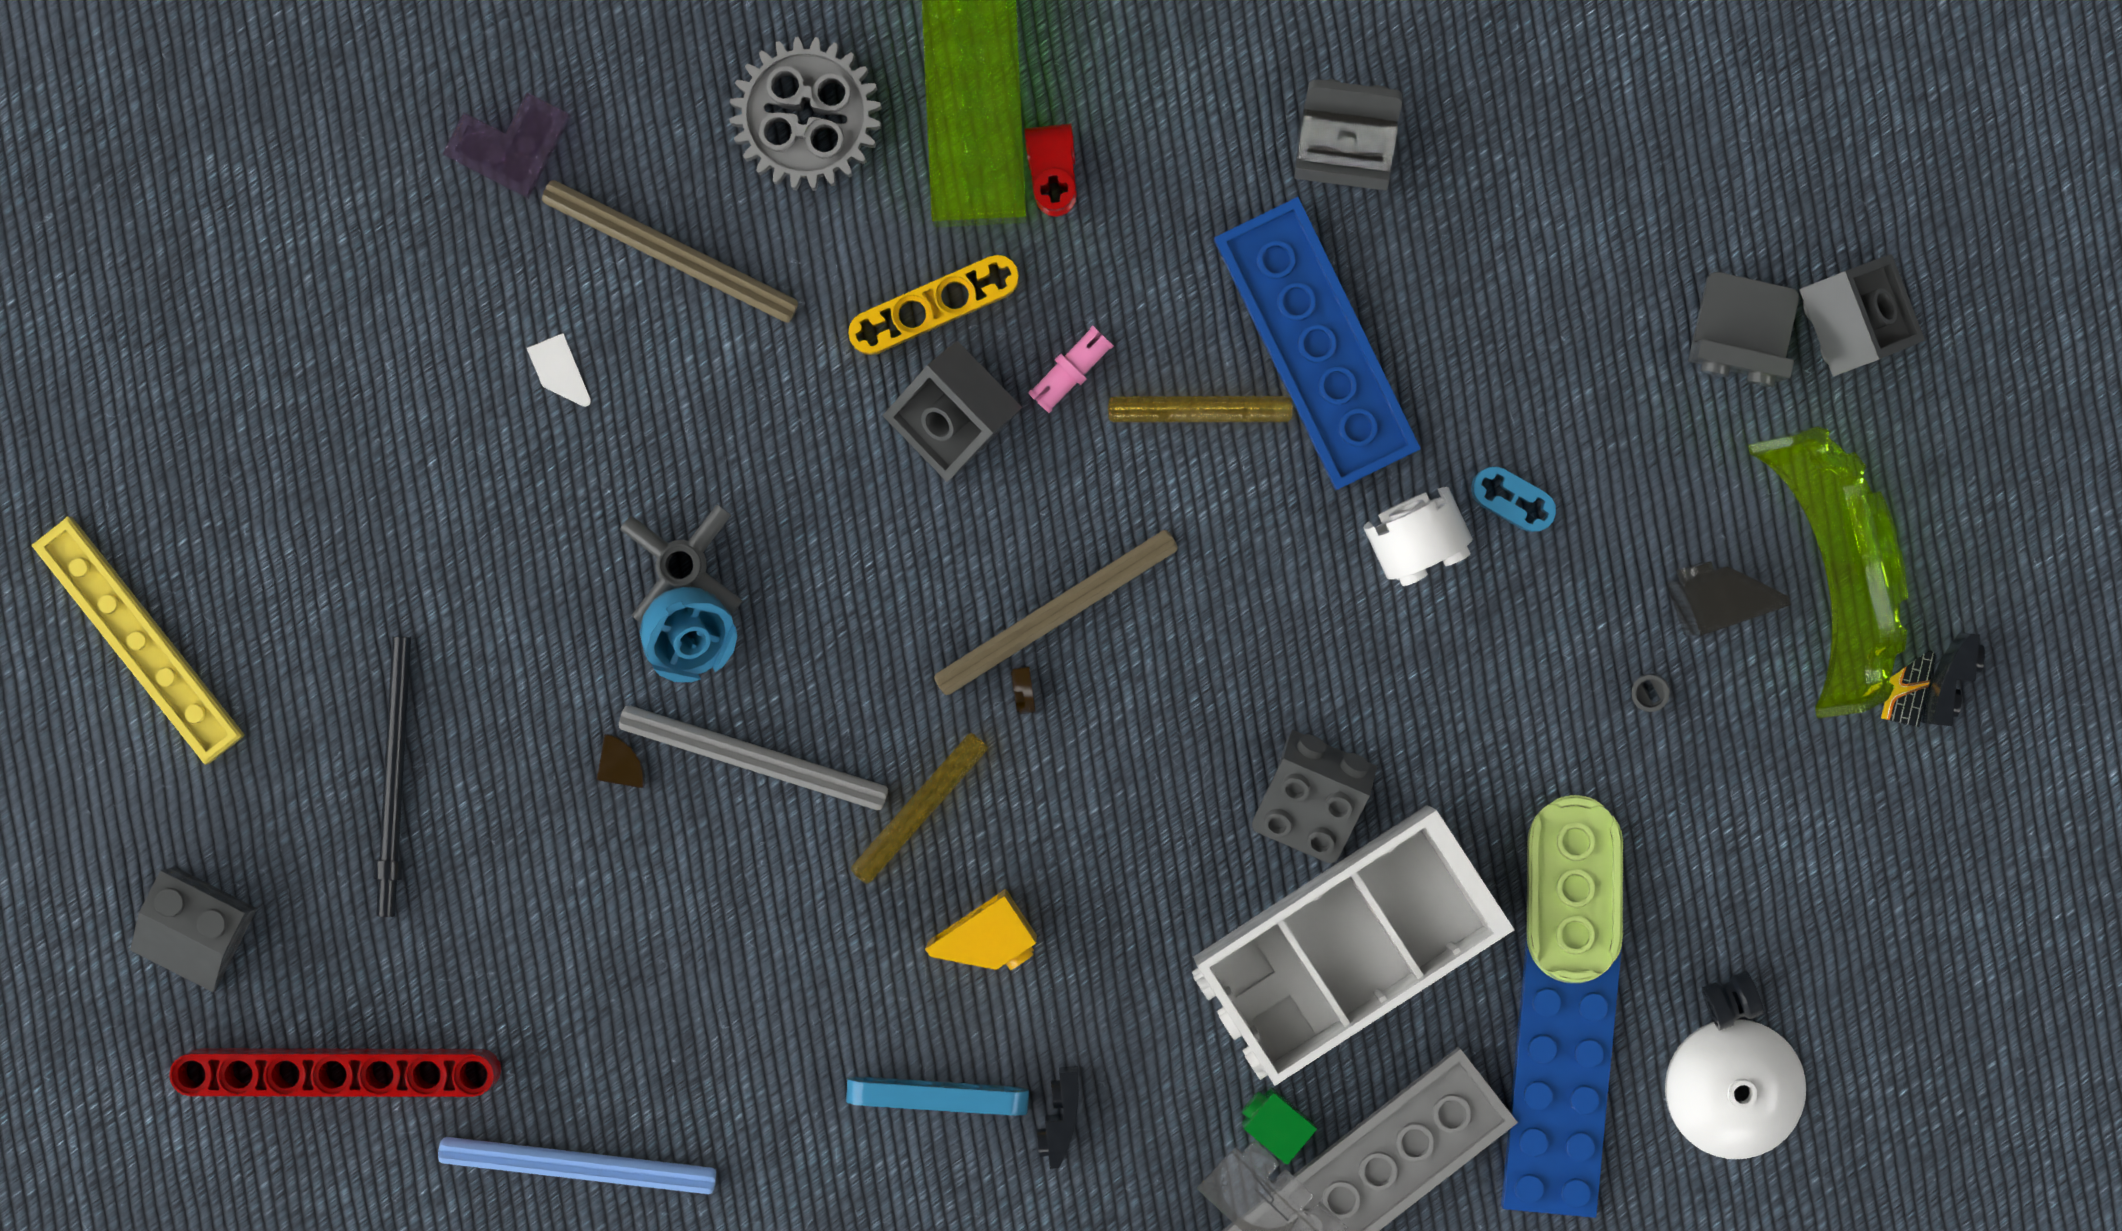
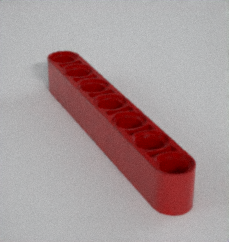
M200 1048L192 1050L176 1059L170 1068L169 1077L174 1089L186 1096L474 1097L482 1095L496 1084L500 1078L501 1065L495 1054L484 1049ZM191 1060L197 1061L205 1069V1080L201 1084L192 1081L187 1074V1065ZM238 1060L244 1061L252 1069V1080L248 1084L241 1083L234 1076L233 1068ZM283 1061H290L299 1069L300 1075L297 1083H288L282 1078L280 1065ZM329 1061H337L344 1066L347 1074L344 1083H334L329 1079L326 1072ZM376 1061H383L391 1066L394 1074L391 1083L384 1084L376 1080L373 1074V1066ZM423 1061H430L437 1065L440 1070V1080L438 1083L430 1084L422 1079L419 1069ZM476 1061L484 1065L488 1075L485 1083L476 1084L469 1080L466 1074L468 1062Z

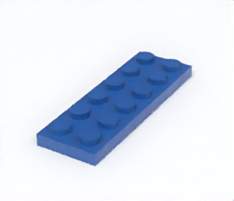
M1299 197L1214 237L1213 240L1335 491L1420 450L1421 448Z
M1526 935L1510 1113L1518 1123L1508 1130L1501 1207L1503 1209L1596 1218L1621 950L1609 969L1599 977L1584 983H1565L1548 976L1536 965L1529 952Z

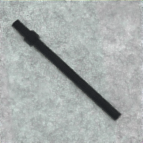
M392 636L380 857L374 862V879H378L376 916L395 917L397 880H402L403 861L398 860L411 637Z

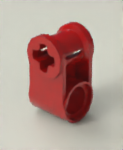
M1069 123L1025 128L1029 170H1031L1033 193L1037 206L1044 214L1050 217L1066 215L1073 209L1077 196L1072 125ZM1059 183L1061 190L1068 191L1060 194V202L1052 203L1049 195H1042V193L1050 191V184Z

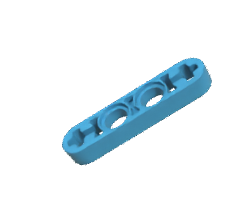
M877 1077L847 1078L846 1102L860 1106L1016 1116L1028 1114L1029 1090L1012 1086Z

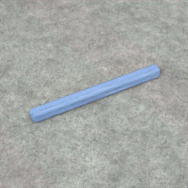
M454 1137L443 1138L438 1151L439 1162L443 1164L701 1194H711L716 1184V1170L712 1167Z

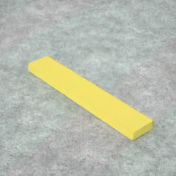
M66 517L31 545L205 765L210 764L245 736L73 517Z

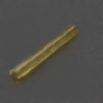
M1289 396L1111 397L1108 401V418L1111 422H1288L1292 419L1293 403Z
M972 733L968 734L851 867V871L856 877L866 884L871 883L987 751V746L979 737Z

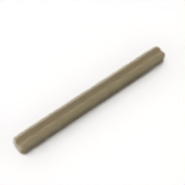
M551 180L543 192L542 201L546 205L785 323L790 322L797 311L798 302L796 299L568 186Z
M1162 530L936 673L934 676L935 682L943 694H952L1175 553L1178 549L1177 543L1170 532Z

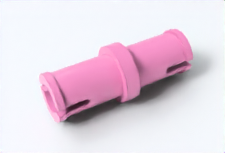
M1093 325L1065 356L1060 353L1055 359L1057 364L1028 392L1048 413L1052 411V408L1076 383L1082 385L1087 380L1084 375L1109 349L1114 347Z

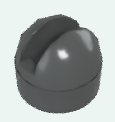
M1647 673L1635 681L1632 687V699L1639 709L1646 712H1655L1667 704L1670 688L1662 676ZM1647 680L1651 681L1660 697V700L1654 703L1648 690L1643 685V682Z

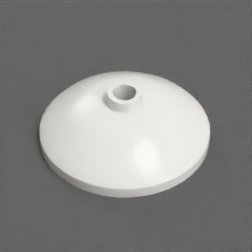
M1736 1019L1733 1026L1720 1031L1714 1022L1709 1023L1694 1031L1681 1043L1674 1053L1667 1070L1665 1096L1672 1120L1684 1137L1693 1145L1717 1157L1747 1159L1774 1149L1793 1131L1804 1108L1806 1080L1803 1067L1796 1052L1782 1036L1760 1023ZM1746 1085L1749 1088L1748 1098L1744 1101H1736L1734 1097L1736 1088Z

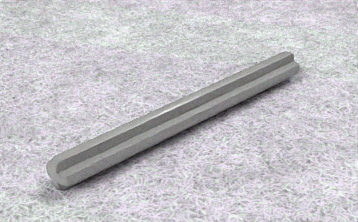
M631 705L625 706L619 720V728L621 730L871 809L881 810L888 795V788L884 785Z

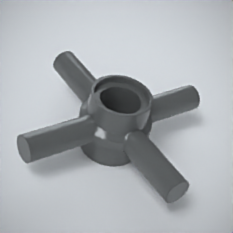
M716 504L689 541L676 540L667 543L632 515L625 521L620 530L657 558L656 571L659 576V580L631 615L633 618L642 623L644 613L652 601L665 591L677 587H696L714 594L731 615L738 609L743 600L706 573L707 560L704 554L705 549L731 517L730 513ZM678 552L688 553L694 564L691 574L683 579L676 578L670 571V560Z

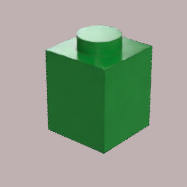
M1270 1087L1265 1095L1258 1091L1241 1112L1246 1116L1241 1122L1243 1129L1286 1165L1290 1163L1317 1130L1312 1120L1272 1087Z

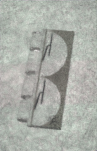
M1255 1140L1243 1153L1235 1147L1197 1186V1189L1242 1231H1346L1348 1229L1321 1201L1306 1213L1303 1208L1314 1195L1288 1170L1282 1171L1272 1181L1268 1176L1277 1168L1279 1162Z

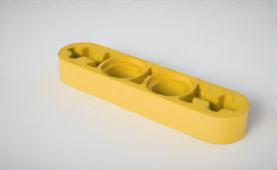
M989 256L862 312L849 325L848 334L850 342L862 354H879L1006 298L1014 292L1018 285L1019 275L1017 267L1006 256ZM997 264L1000 270L1009 269L1011 275L1005 279V288L998 290L995 284H989L981 288L987 297L976 300L974 285L966 277L967 275L976 272L977 281L979 282L990 276L989 267ZM950 283H961L968 290V301L961 308H949L942 301V291ZM911 301L920 303L926 311L924 322L915 328L906 327L899 319L901 307ZM891 310L892 321L901 335L891 338V330L887 329L877 335L879 343L874 346H870L867 340L858 341L857 335L863 332L861 326L863 322L869 321L873 327L879 326L887 322L881 314Z

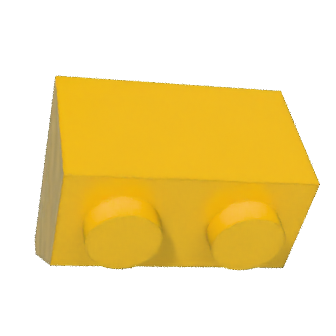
M1004 889L928 940L925 950L933 958L994 970L1006 964L1012 970L1034 955L1032 953L1034 951L1032 946L1036 944L1037 935L1008 891Z

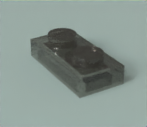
M1304 109L1297 160L1390 172L1398 121Z

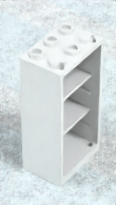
M1426 805L1195 955L1193 958L1198 968L1192 971V974L1208 1001L1217 996L1223 1007L1217 1012L1232 1038L1236 1040L1243 1036L1247 1042L1248 1047L1242 1051L1258 1078L1261 1080L1269 1076L1274 1086H1276L1514 931V928L1438 811Z

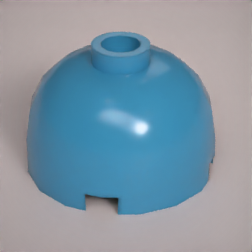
M677 587L665 591L655 598L645 611L640 628V637L647 660L652 664L659 676L673 682H695L701 680L699 674L707 672L711 668L715 672L718 671L733 654L738 637L732 616L714 594L696 587Z

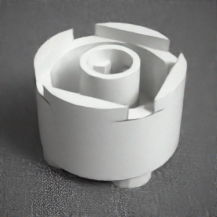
M1449 487L1438 488L1441 496L1439 498L1429 500L1427 493H1423L1378 515L1382 524L1376 528L1370 521L1364 525L1363 528L1387 579L1400 580L1402 586H1407L1428 575L1426 568L1443 561L1445 566H1449L1467 558L1471 554L1467 545L1472 542L1473 538Z

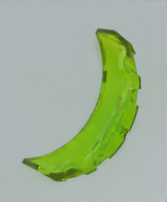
M1819 426L1748 444L1750 455L1772 468L1793 492L1809 520L1822 555L1831 602L1832 638L1826 680L1815 706L1817 718L1862 713L1889 699L1895 687L1889 681L1897 654L1905 651L1908 629H1905L1900 624V603L1908 599L1903 555L1897 542V531L1882 492H1872L1863 476L1866 465L1855 452L1846 453L1836 442L1829 438L1830 431Z

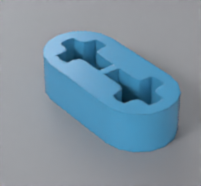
M1488 467L1478 472L1473 478L1471 492L1474 500L1481 507L1516 527L1528 532H1538L1548 528L1554 521L1556 505L1552 497L1506 469ZM1496 476H1499L1502 479L1500 487L1512 494L1510 500L1508 501L1501 496H1494L1491 500H1487L1484 497L1487 489L1481 485L1483 479L1493 480ZM1519 498L1526 503H1533L1536 499L1542 501L1540 510L1546 514L1543 520L1534 519L1531 524L1525 520L1527 512L1515 505L1517 499Z

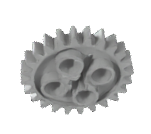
M795 37L793 50L788 52L783 44L778 41L776 42L777 56L771 58L762 50L759 52L763 63L760 69L750 64L745 65L749 75L752 77L750 82L736 80L735 85L745 94L744 98L730 99V104L733 107L742 110V114L729 119L730 124L735 127L744 128V131L734 137V141L737 145L750 143L751 146L745 151L743 157L746 161H751L758 157L761 158L756 169L759 175H763L773 168V182L776 185H779L787 175L790 176L793 190L799 188L802 178L808 179L812 190L816 191L819 177L825 176L831 186H835V171L840 169L848 177L853 176L848 163L852 159L862 164L867 162L860 151L861 146L875 148L876 142L867 135L868 130L881 129V122L870 118L871 113L882 109L881 103L867 100V97L877 91L876 84H861L869 73L868 69L864 66L852 71L851 67L855 61L854 54L850 52L841 60L838 59L839 47L835 42L825 53L821 51L820 40L817 37L813 39L810 49H804L800 38ZM790 76L798 80L799 88L794 96L783 99L774 94V86L780 78ZM833 83L841 85L845 89V96L839 104L829 106L820 101V93L826 85ZM810 103L814 113L831 116L843 115L847 117V122L840 124L826 119L809 117L807 125H801L797 115L781 112L769 113L765 111V106L771 104L785 109L803 111L805 104ZM777 122H784L792 129L790 139L782 145H774L767 140L768 129ZM825 129L834 131L838 135V142L833 150L820 152L813 147L814 136L819 131Z

